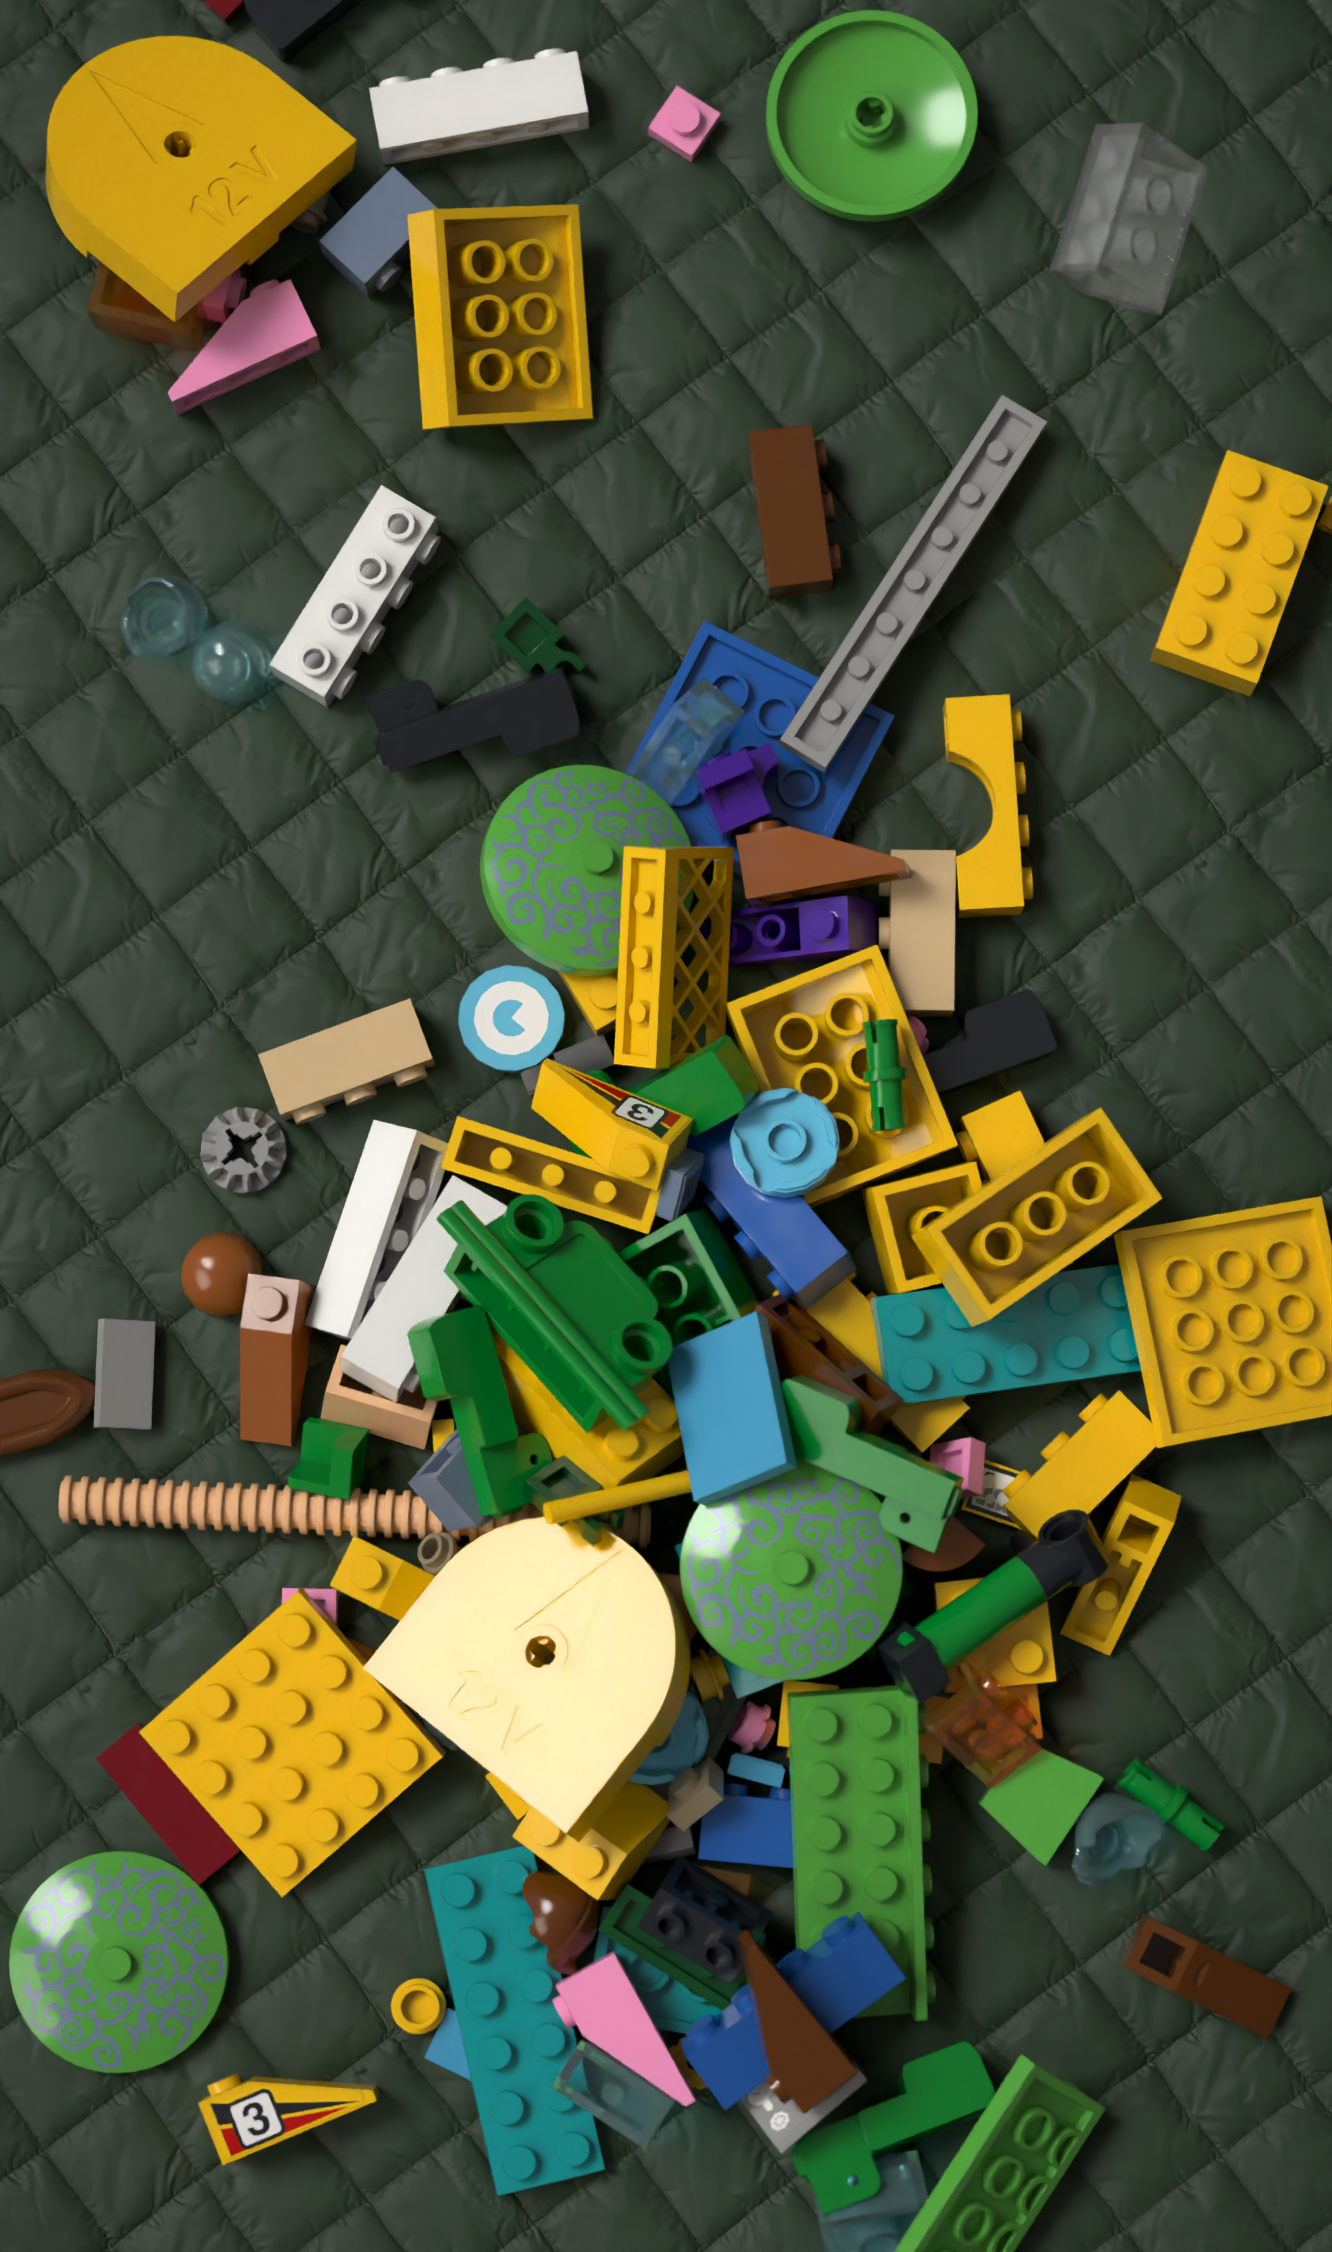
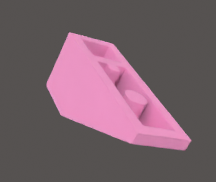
M291 279L283 283H279L278 280L265 282L254 288L250 292L251 297L243 300L168 391L177 415L321 350L317 334Z
M615 1950L556 1984L560 1996L552 1999L567 2029L577 2024L584 2037L684 2106H688L696 2101L691 2087Z

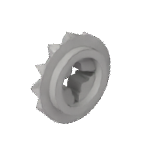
M235 1107L216 1115L208 1128L203 1132L200 1157L208 1176L219 1186L232 1192L250 1193L266 1187L279 1175L286 1159V1141L281 1128L269 1115L259 1109ZM232 1131L235 1136L239 1135L244 1141L249 1140L251 1137L256 1138L259 1134H262L256 1140L257 1144L251 1149L255 1156L254 1160L259 1166L254 1168L250 1162L247 1163L242 1158L236 1159L234 1162L231 1160L224 1165V1162L230 1158L229 1155L234 1150L231 1144L232 1139L228 1133Z

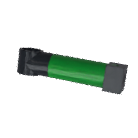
M1079 1509L1067 1510L1049 1518L1038 1531L1039 1540L1026 1531H1016L1010 1538V1546L1019 1553L916 1627L913 1628L906 1621H903L876 1640L874 1645L895 1684L911 1695L919 1704H922L951 1683L947 1671L1067 1586L1079 1587L1098 1579L1108 1568L1110 1558L1086 1512Z

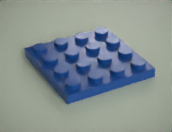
M704 621L625 774L641 781L666 801L681 821L688 835L691 847H734L733 875L743 880L736 837L723 843L721 842L696 786V770L702 768V765L708 760L725 753L734 754L745 748L748 753L771 743L779 761L778 773L769 778L763 789L764 796L772 812L771 821H780L781 827L791 826L833 839L894 720V715L869 703L826 772L823 773L779 746L782 735L819 678ZM714 858L710 861L712 865H714ZM802 898L786 900V902H801Z

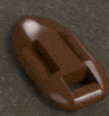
M50 1369L31 1370L1 1379L0 1458L53 1443L73 1431L88 1417L94 1408L95 1384L78 1374Z

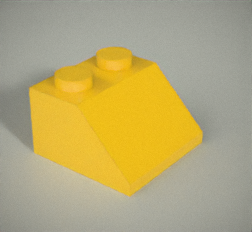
M628 1780L580 1842L566 1834L533 1806H531L512 1837L597 1901L617 1899L628 1881L631 1882L669 1823L668 1800L647 1784Z

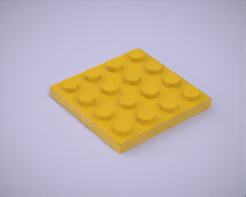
M1322 1196L1125 1230L1113 1234L1157 1448L1332 1415V1244Z
M303 1588L292 1595L139 1731L142 1737L281 1897L286 1895L446 1754L445 1750L404 1703L363 1669L367 1661Z

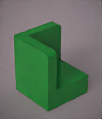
M309 1417L303 1424L300 1461L288 1475V1487L349 1500L365 1478L369 1429Z

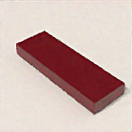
M137 1723L97 1756L96 1759L198 1885H201L237 1855L241 1849L142 1737L139 1731L144 1727L141 1723Z

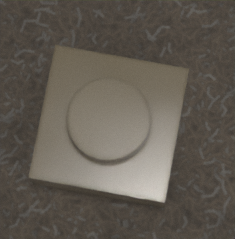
M709 1756L695 1768L687 1767L679 1772L668 1788V1818L682 1831H685L724 1799L723 1769Z

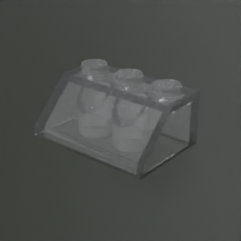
M1144 123L1096 124L1050 272L1084 294L1153 315H1162L1207 168Z

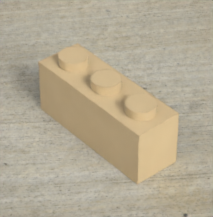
M891 849L890 856L904 859L909 865L912 878L879 884V896H889V917H879L878 947L879 949L888 950V972L906 1015L952 1018L955 996L956 850Z
M410 998L258 1054L281 1117L285 1121L294 1118L296 1124H303L326 1114L324 1106L345 1099L347 1106L369 1100L377 1095L375 1087L395 1080L397 1087H402L420 1081L428 1076L425 1069L435 1065Z

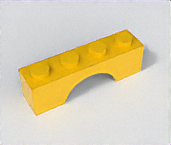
M1010 694L945 698L943 718L946 761L962 766L972 772L986 788L992 804V824L986 836L975 847L956 857L955 898L957 918L1019 915L1024 908V900L1033 899L1031 867L1022 868L1020 847L1029 846L1027 814L1018 815L1017 794H1025L1026 792L1024 762H1014L1013 742L1022 741L1020 709L1011 710Z

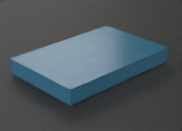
M757 1311L672 1348L671 1356L667 1362L694 1502L705 1506L797 1468L767 1316Z

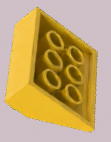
M579 205L432 209L407 215L423 430L592 419Z
M878 945L726 1003V1014L743 1057L758 1080V1095L765 1091L781 1088L798 1090L799 1093L807 1094L811 1098L813 1096L823 1102L836 1121L840 1141L836 1165L824 1183L807 1194L800 1195L810 1208L854 1192L958 1146ZM897 1019L901 1068H906L907 1079L902 1080L905 1119L908 1128L872 1131L873 1118L869 1083H864L863 1072L868 1071L862 1023L867 1021L875 1022V1020Z

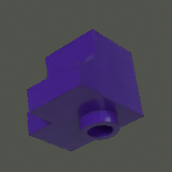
M771 743L748 753L745 748L734 754L725 753L708 760L702 765V768L696 770V786L722 843L735 838L736 835L748 832V826L752 824L771 821L772 812L763 792L766 782L770 777L778 773L779 761Z

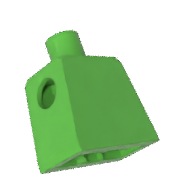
M981 1739L964 1764L965 1768L989 1783L977 1803L1036 1860L1045 1866L1104 1779L1090 1770L1024 1740L1018 1741L1010 1754L1006 1756Z

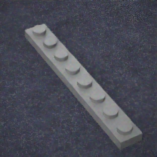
M1001 395L779 741L780 747L821 772H826L1045 430L1047 421Z

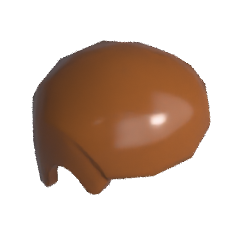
M224 1230L204 1235L187 1252L181 1269V1283L184 1294L198 1311L216 1317L240 1313L243 1311L248 1274L262 1275L263 1260L260 1252L245 1236Z

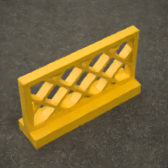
M624 846L614 1064L652 1069L670 1068V1065L700 1049L694 1036L702 1023L706 1026L705 1046L725 1035L734 847ZM712 858H714L713 881L708 887L701 874ZM680 867L681 871L683 872V875L678 881ZM691 889H693L699 902L691 914H689L683 901ZM709 916L711 919V934L705 940L699 928L706 917ZM676 921L678 922L679 926L681 927V929L679 930V932L677 933V935H676ZM690 943L697 955L687 968L680 956ZM706 969L709 974L708 988L702 994L696 982ZM674 976H675L676 979L678 980V983H677V985L675 986V988L673 989ZM686 997H688L694 1009L684 1022L678 1010ZM671 1029L673 1030V1032H674L675 1035H676L672 1042H671Z

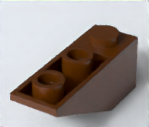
M1142 1914L1119 1961L1125 1968L1266 2038L1269 2037L1292 1989L1145 1914Z

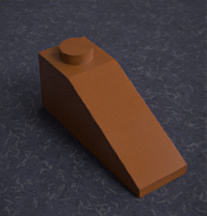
M776 820L752 824L748 826L749 833L736 835L745 897L753 906L912 878L910 867L904 859L791 826L781 827L780 821Z
M248 1274L240 1324L241 1440L295 1447L313 1330L312 1327L304 1324L317 1288L315 1285L295 1279Z

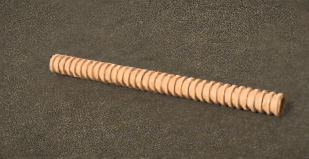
M66 1475L61 1482L59 1491V1517L62 1518L63 1524H71L73 1519H79L81 1525H87L89 1520H96L98 1526H104L107 1520L113 1521L114 1526H121L123 1521H129L131 1527H138L140 1522H146L148 1528H155L157 1523H163L166 1529H172L174 1523L180 1524L182 1529H189L191 1524H197L199 1530H206L208 1525H214L216 1531H223L224 1526H231L234 1532H239L241 1526L248 1527L249 1532H257L258 1527H265L267 1533H274L275 1528H282L284 1534H290L292 1529H299L302 1535H307L309 1529L316 1530L317 1535H325L326 1530H333L334 1536H341L343 1531H350L352 1537H358L360 1532H367L368 1537L375 1538L377 1532L384 1533L385 1538H392L393 1533H401L402 1539H409L410 1534H418L419 1540H423L431 1533L445 1532L452 1535L456 1541H460L461 1536H469V1541L473 1542L478 1537L501 1526L526 1519L544 1517V1513L534 1504L529 1503L522 1506L523 1511L501 1518H493L479 1529L471 1527L448 1531L419 1496H412L411 1490H404L403 1495H395L394 1489H387L385 1495L378 1494V1489L373 1488L370 1489L369 1494H362L361 1489L357 1488L350 1499L346 1500L303 1490L294 1491L288 1485L285 1486L284 1490H277L276 1484H269L267 1489H260L258 1483H252L250 1489L243 1488L242 1483H235L233 1488H226L225 1482H218L216 1487H210L208 1481H201L199 1486H193L190 1480H185L182 1486L176 1485L174 1480H167L165 1485H159L157 1479H150L148 1484H142L140 1478H134L132 1483H125L124 1478L117 1477L115 1482L111 1483L108 1482L107 1477H99L98 1482H92L90 1476H83L81 1481H75L72 1475ZM649 1502L642 1503L641 1506L633 1505L621 1508L625 1511L623 1527L616 1532L607 1524L599 1522L604 1526V1530L616 1535L628 1545L630 1543L639 1544V1549L646 1550L647 1544H650L652 1506H649Z

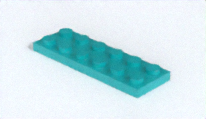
M1120 1264L1057 1272L989 1321L973 1327L946 1288L880 1296L870 1299L882 1378L890 1388L903 1398L900 1405L1141 1372Z
M524 1845L424 1869L497 2196L605 2170L573 2027L567 2029L552 1999L560 1996L556 1984L562 1980L561 1973L554 1971L547 1964L545 1957L548 1950L547 1946L529 1933V1927L533 1923L534 1917L523 1897L522 1889L526 1877L532 1872H536L537 1866L534 1853Z

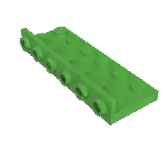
M897 1685L787 1693L796 1949L802 1948L804 1951L822 1939L821 1934L831 1922L842 1916L850 1918L860 1911L895 1959L906 1979L853 2018L910 2013L916 2022L927 2021V2004L935 2002L936 1992L932 1970H926L925 1950H932L934 1946L932 1920L930 1916L924 1917V1896H931L932 1893L931 1869L929 1863H923L922 1842L930 1841L929 1814L927 1809H921L920 1788H927L929 1782L926 1756L924 1754L919 1755V1734H925L927 1730L924 1702L919 1704L911 1695L907 1694Z
M1021 2054L894 2252H1014L1106 2108L1070 2082H1065Z

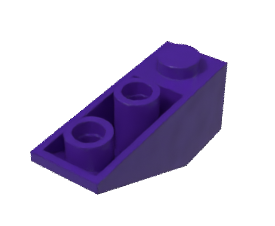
M839 896L731 910L728 967L833 962L877 945L875 903L851 896ZM709 916L703 922L705 940L711 934V919Z

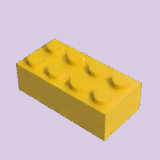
M1227 450L1150 661L1251 696L1258 683L1328 485Z
M1099 1108L1074 1122L911 1235V1238L973 1327L989 1321L1163 1198L1102 1108Z
M489 1323L514 1419L528 1434L539 1433L545 1437L554 1461L565 1455L602 1485L603 1490L651 1479L681 1457L684 1446L675 1401L654 1379L647 1388L636 1395L651 1411L647 1417L624 1432L614 1419L608 1415L604 1422L586 1433Z

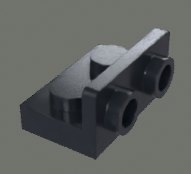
M679 1855L638 1923V1927L725 1982L732 1983L744 1965L739 1935L748 1929L758 1941L773 1912Z

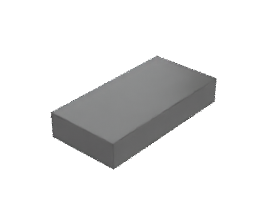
M98 1319L94 1428L151 1429L156 1321Z

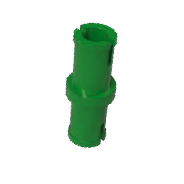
M897 1019L875 1020V1022L867 1021L862 1023L868 1071L863 1072L864 1083H869L873 1118L872 1131L908 1128L905 1119L902 1080L907 1079L906 1068H901Z
M1136 1757L1121 1775L1124 1778L1121 1776L1117 1781V1786L1125 1789L1155 1812L1153 1818L1161 1825L1168 1822L1198 1845L1199 1849L1203 1852L1207 1851L1220 1835L1217 1831L1221 1832L1224 1829L1225 1823L1217 1820L1187 1797L1188 1790L1181 1784L1173 1786L1144 1764L1139 1757Z

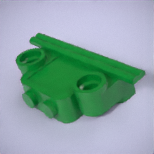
M534 1194L521 1195L510 1202L504 1214L486 1226L463 1200H459L451 1208L445 1209L438 1215L436 1220L457 1243L443 1272L474 1306L481 1305L484 1307L490 1325L586 1433L604 1422L608 1415L626 1432L650 1414L651 1411L636 1395L649 1386L656 1373L667 1363L672 1353V1339L667 1329L654 1319L658 1312V1303L650 1286L642 1277L635 1275L616 1253L613 1244L606 1237L601 1236L591 1225L582 1221H570L564 1224L562 1214L557 1206L550 1200Z

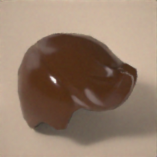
M547 1871L532 1872L523 1882L522 1889L523 1897L534 1917L533 1923L529 1927V1933L547 1946L548 1950L545 1957L547 1964L554 1971L562 1974H573L576 1971V1958L593 1942L598 1930L601 1911L600 1902L561 1873Z

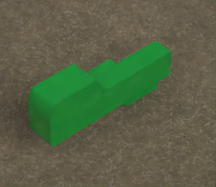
M723 1035L670 1065V1068H665L631 1087L628 1092L693 1118L689 1134L697 1136L744 1110L758 1094L759 1083L753 1070L730 1036ZM593 1069L584 1073L615 1086L611 1078L601 1070ZM565 1136L576 1154L591 1158Z
M479 1305L461 1309L415 1324L408 1331L407 1336L423 1395L431 1401L450 1400L481 1516L493 1515V1518L496 1519L523 1511L522 1506L531 1503L522 1495L525 1480L552 1463L553 1459L549 1444L541 1434L530 1433L518 1437L516 1422L484 1307ZM531 1455L535 1459L534 1465L530 1462Z
M804 1375L784 1380L780 1385L794 1455L885 1495L879 1513V1522L886 1532L930 1552H937L949 1517L955 1514L964 1489L961 1488L964 1478L908 1454L902 1447L858 1429L862 1417V1404L859 1399ZM904 1512L910 1515L909 1522H905L902 1519Z
M962 2041L906 2063L898 2076L900 2096L861 2110L854 2116L807 2133L791 2145L790 2156L800 2179L804 2178L806 2184L810 2183L823 2216L869 2199L877 2193L881 2180L873 2161L874 2157L982 2116L996 2093L979 2054L971 2044ZM848 2178H857L858 2184L851 2186L848 2183Z

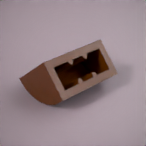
M952 1515L949 1517L937 1552L933 1553L910 1543L901 1552L902 1564L919 1572H945L970 1561L980 1552L985 1544Z

